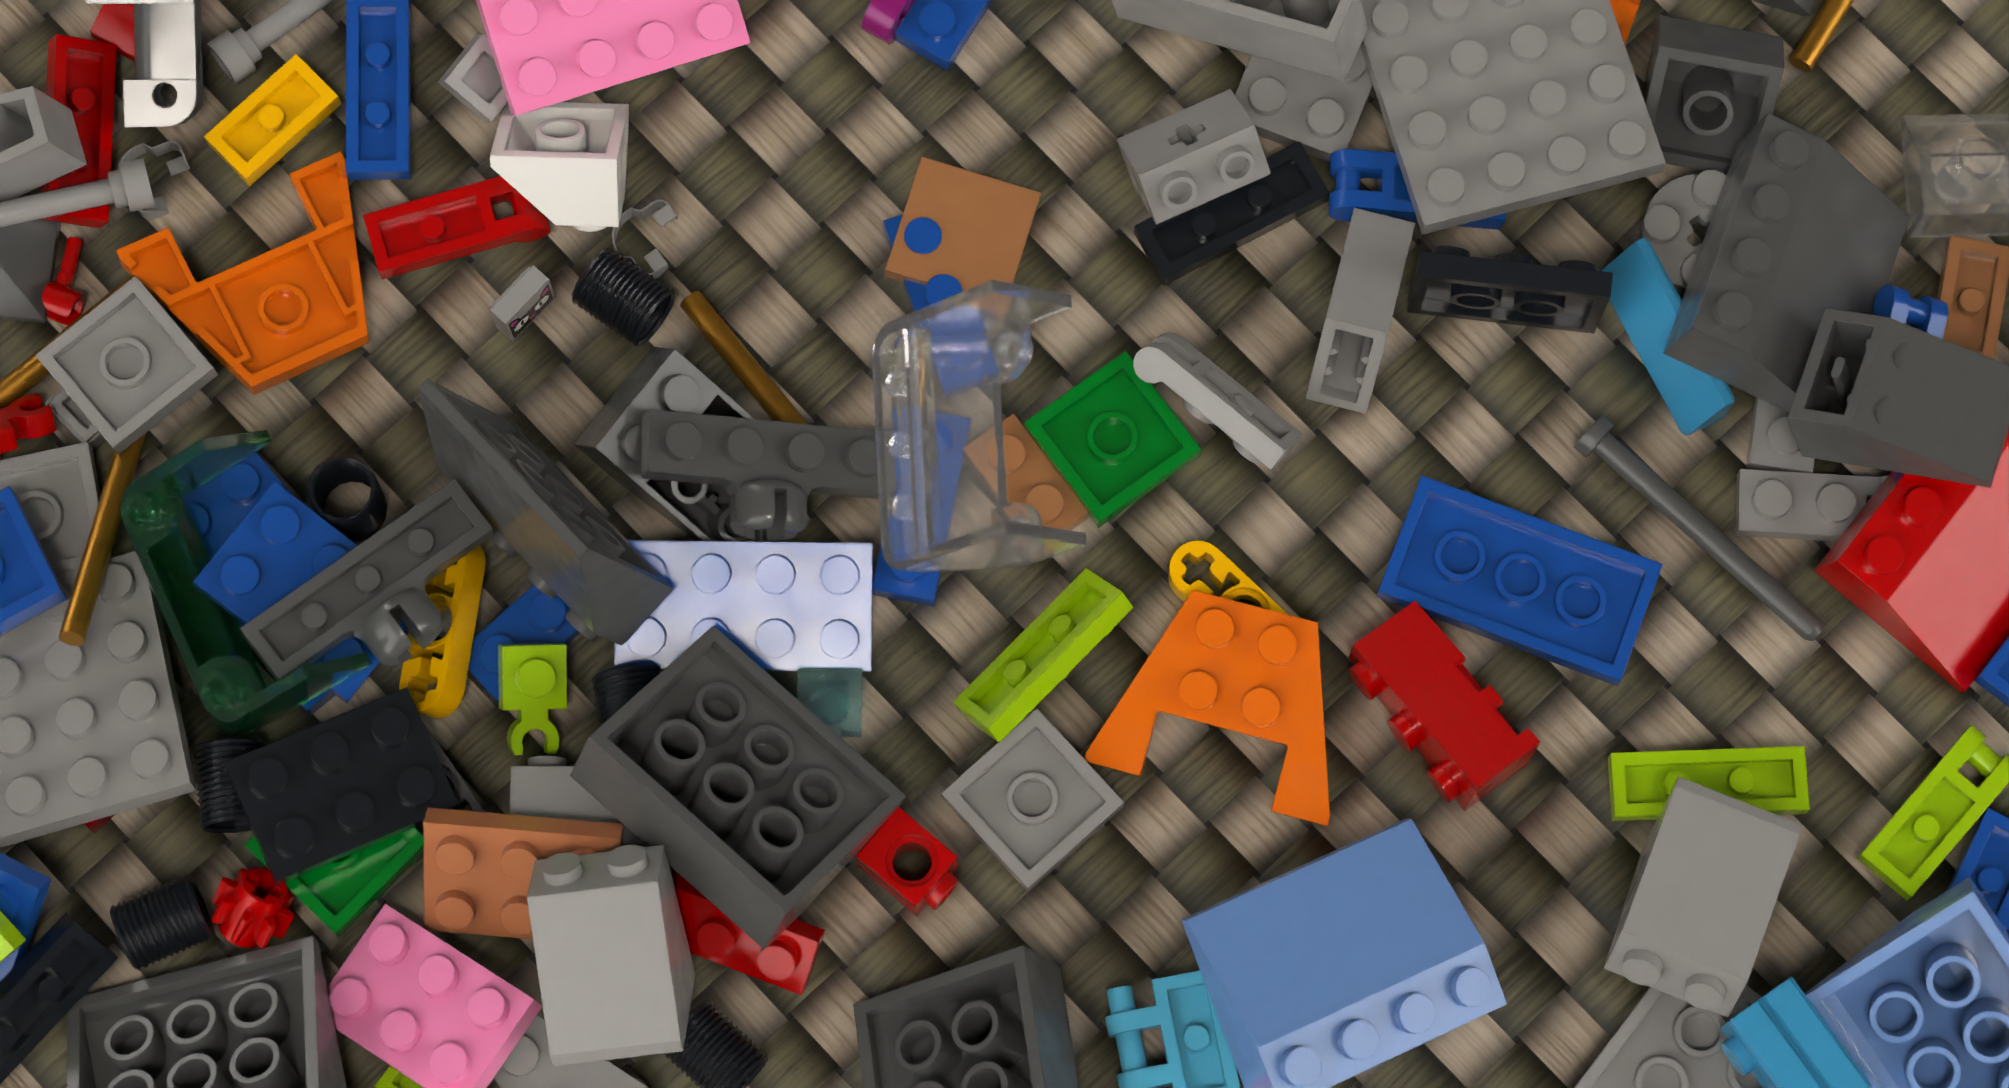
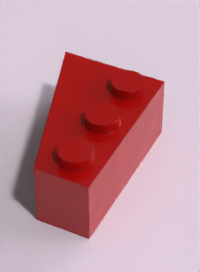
M1416 601L1409 604L1353 645L1348 658L1353 664L1348 669L1350 677L1367 699L1372 700L1376 696L1392 715L1387 720L1391 732L1407 751L1410 752L1417 748L1431 767L1426 771L1427 778L1436 792L1447 803L1455 799L1461 808L1466 811L1527 766L1540 744L1539 739L1529 728L1518 735L1515 733L1497 709L1503 704V699L1491 685L1482 690L1462 664L1466 661L1465 656Z

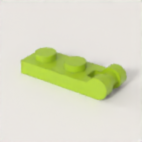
M1972 724L1962 733L1942 759L1856 858L1906 901L1916 893L2009 783V755L2005 754L2002 758L1983 742L1987 736ZM1965 762H1968L1985 777L1978 787L1958 772Z

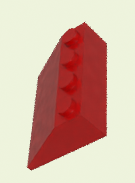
M2009 432L1991 488L1891 471L1814 570L1960 693L1966 692L2009 635Z

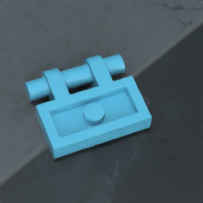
M1200 971L1152 979L1151 987L1155 1006L1136 1009L1132 986L1129 985L1106 991L1111 1015L1105 1017L1108 1037L1116 1038L1122 1073L1116 1075L1119 1088H1162L1167 1086L1172 1088H1240L1235 1062ZM1160 1028L1167 1064L1148 1067L1141 1032Z

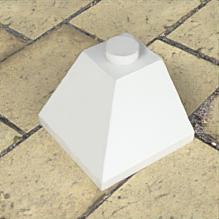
M507 102L503 107L490 153V167L555 225L573 226L578 230L587 232L603 230L606 227H619L625 199L629 104L560 102L518 116H512Z

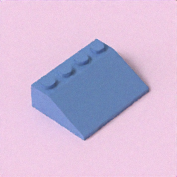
M1406 818L1181 919L1244 1088H1330L1507 1005L1483 939L1412 819Z
M1970 877L1912 912L1804 993L1872 1086L1870 1088H2009V934Z

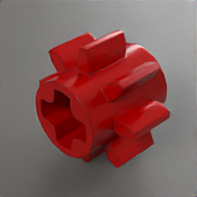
M241 868L235 881L226 877L222 878L211 899L218 906L211 920L213 923L218 924L221 934L230 943L242 948H255L259 946L263 949L266 948L271 936L280 939L284 938L295 917L288 910L294 895L288 892L285 882L275 886L269 870L263 868H251L248 870Z

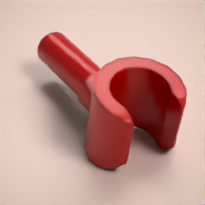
M77 237L68 238L59 273H57L55 281H50L42 293V301L48 318L65 326L70 325L82 315L86 303V295L71 288L83 241Z

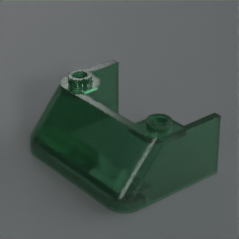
M267 430L200 439L133 481L126 488L121 500V516L128 539L206 717L216 731L229 737L252 733L265 727L372 665L367 653L302 666L267 687L251 649L241 633L238 620L192 585L195 578L211 559L183 497L272 442Z

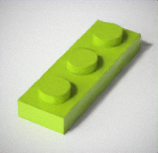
M1085 568L952 703L964 718L1000 743L1134 607L1121 590Z
M1805 746L1610 753L1608 756L1612 821L1657 820L1678 777L1776 815L1806 814L1810 810Z

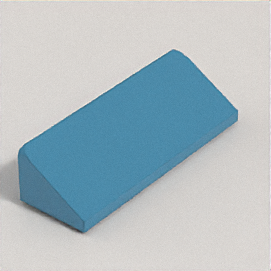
M1645 237L1641 238L1602 269V272L1613 273L1609 301L1679 430L1684 435H1691L1724 419L1732 407L1735 397L1728 384L1663 354L1682 300L1651 243Z

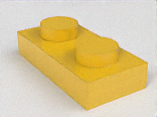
M295 54L212 128L204 138L208 145L251 186L342 103L339 96Z

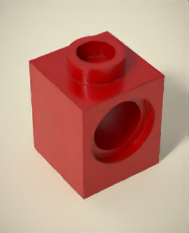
M899 807L856 855L858 867L915 916L927 904L934 910L938 909L960 882L953 875L959 868L958 857ZM917 851L924 854L930 860L931 868L922 879L907 881L899 877L894 871L895 862L906 852Z

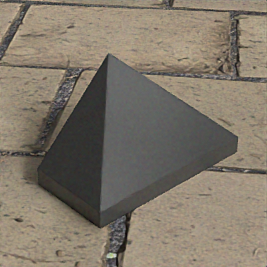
M38 219L0 228V319L47 323L42 293L46 285L53 281L61 222Z

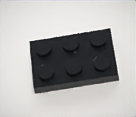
M1438 246L1433 248L1431 252L1420 251L1409 287L1407 313L1594 334L1611 297L1613 273L1597 271L1596 265L1585 261L1569 260L1559 263L1558 266L1533 264L1531 257L1522 254L1503 253L1495 256V259L1469 257L1470 253L1463 248Z
M407 687L224 762V768L275 886L422 825L428 807L457 810L459 805Z

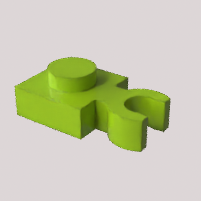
M562 642L498 644L499 708L503 711L517 710V719L511 724L507 733V745L510 752L514 755H523L522 740L524 735L529 730L539 729L544 737V752L556 754L559 747V734L556 727L548 720V709H567L566 644Z

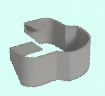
M167 141L154 147L141 143L128 150L119 162L134 160L145 153L158 157L177 150L183 156L166 162L171 176L190 169L182 148L175 141ZM162 195L153 198L155 207L150 208L151 210H139L142 217L148 220L169 214Z
M658 199L641 210L631 207L623 212L619 227H613L612 231L615 251H617L616 237L618 231L630 218L644 219L660 209L652 215L660 227H663L675 218L678 219L669 203ZM657 248L644 256L654 271L648 274L653 275L654 279L659 278L669 267ZM623 256L624 258L627 257L629 261H633L634 265L637 264L632 256Z

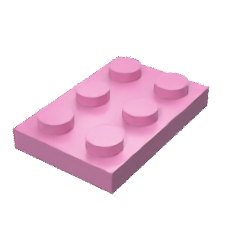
M384 904L327 986L335 1030L423 1088H487L542 1008L536 1000L387 904Z

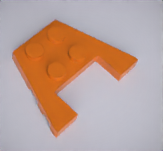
M341 151L290 173L291 184L315 231L205 280L195 281L168 227L116 250L121 266L132 277L136 276L151 295L253 395L369 343L346 164Z
M1192 590L1087 749L1084 759L1087 763L1142 777L1159 713L1288 746L1271 812L1328 827L1331 813L1318 622Z

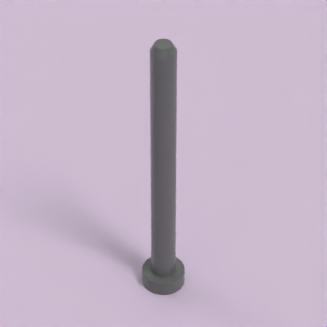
M1603 414L1580 438L1574 448L1585 458L1594 452L1805 640L1814 641L1824 630L1822 621L1610 433L1615 424Z

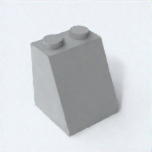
M1678 777L1640 854L1604 969L1624 976L1633 983L1649 986L1687 1001L1696 1008L1710 1010L1728 1018L1749 979L1803 825Z
M624 845L608 852L583 855L566 852L555 854L547 859L535 860L527 902L552 1066L683 1051L695 981V970L665 845L648 847Z

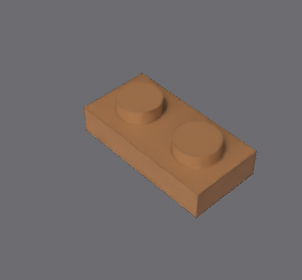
M1951 235L1945 246L1936 298L1946 302L1948 306V318L1942 339L1994 360L2009 277V246Z
M1014 413L962 449L965 460L1037 555L1088 519L1089 512Z

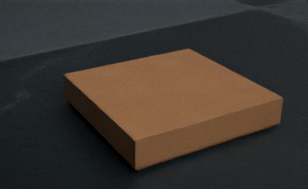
M921 157L885 268L884 277L904 282V279L926 285L936 275H951L961 284L962 296L978 300L980 306L1004 313L1041 193ZM916 218H929L939 225L942 239L935 251L928 254H918L910 250L904 240L905 229Z

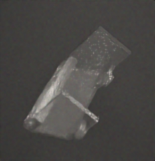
M990 280L890 321L877 334L872 350L881 547L883 557L891 568L916 573L1016 568L1087 546L1085 532L1045 527L1042 525L1038 511L1032 505L1019 502L1007 504L1000 386L1016 380L1031 361L1033 344L1031 341L1030 324L1072 308L1071 295Z

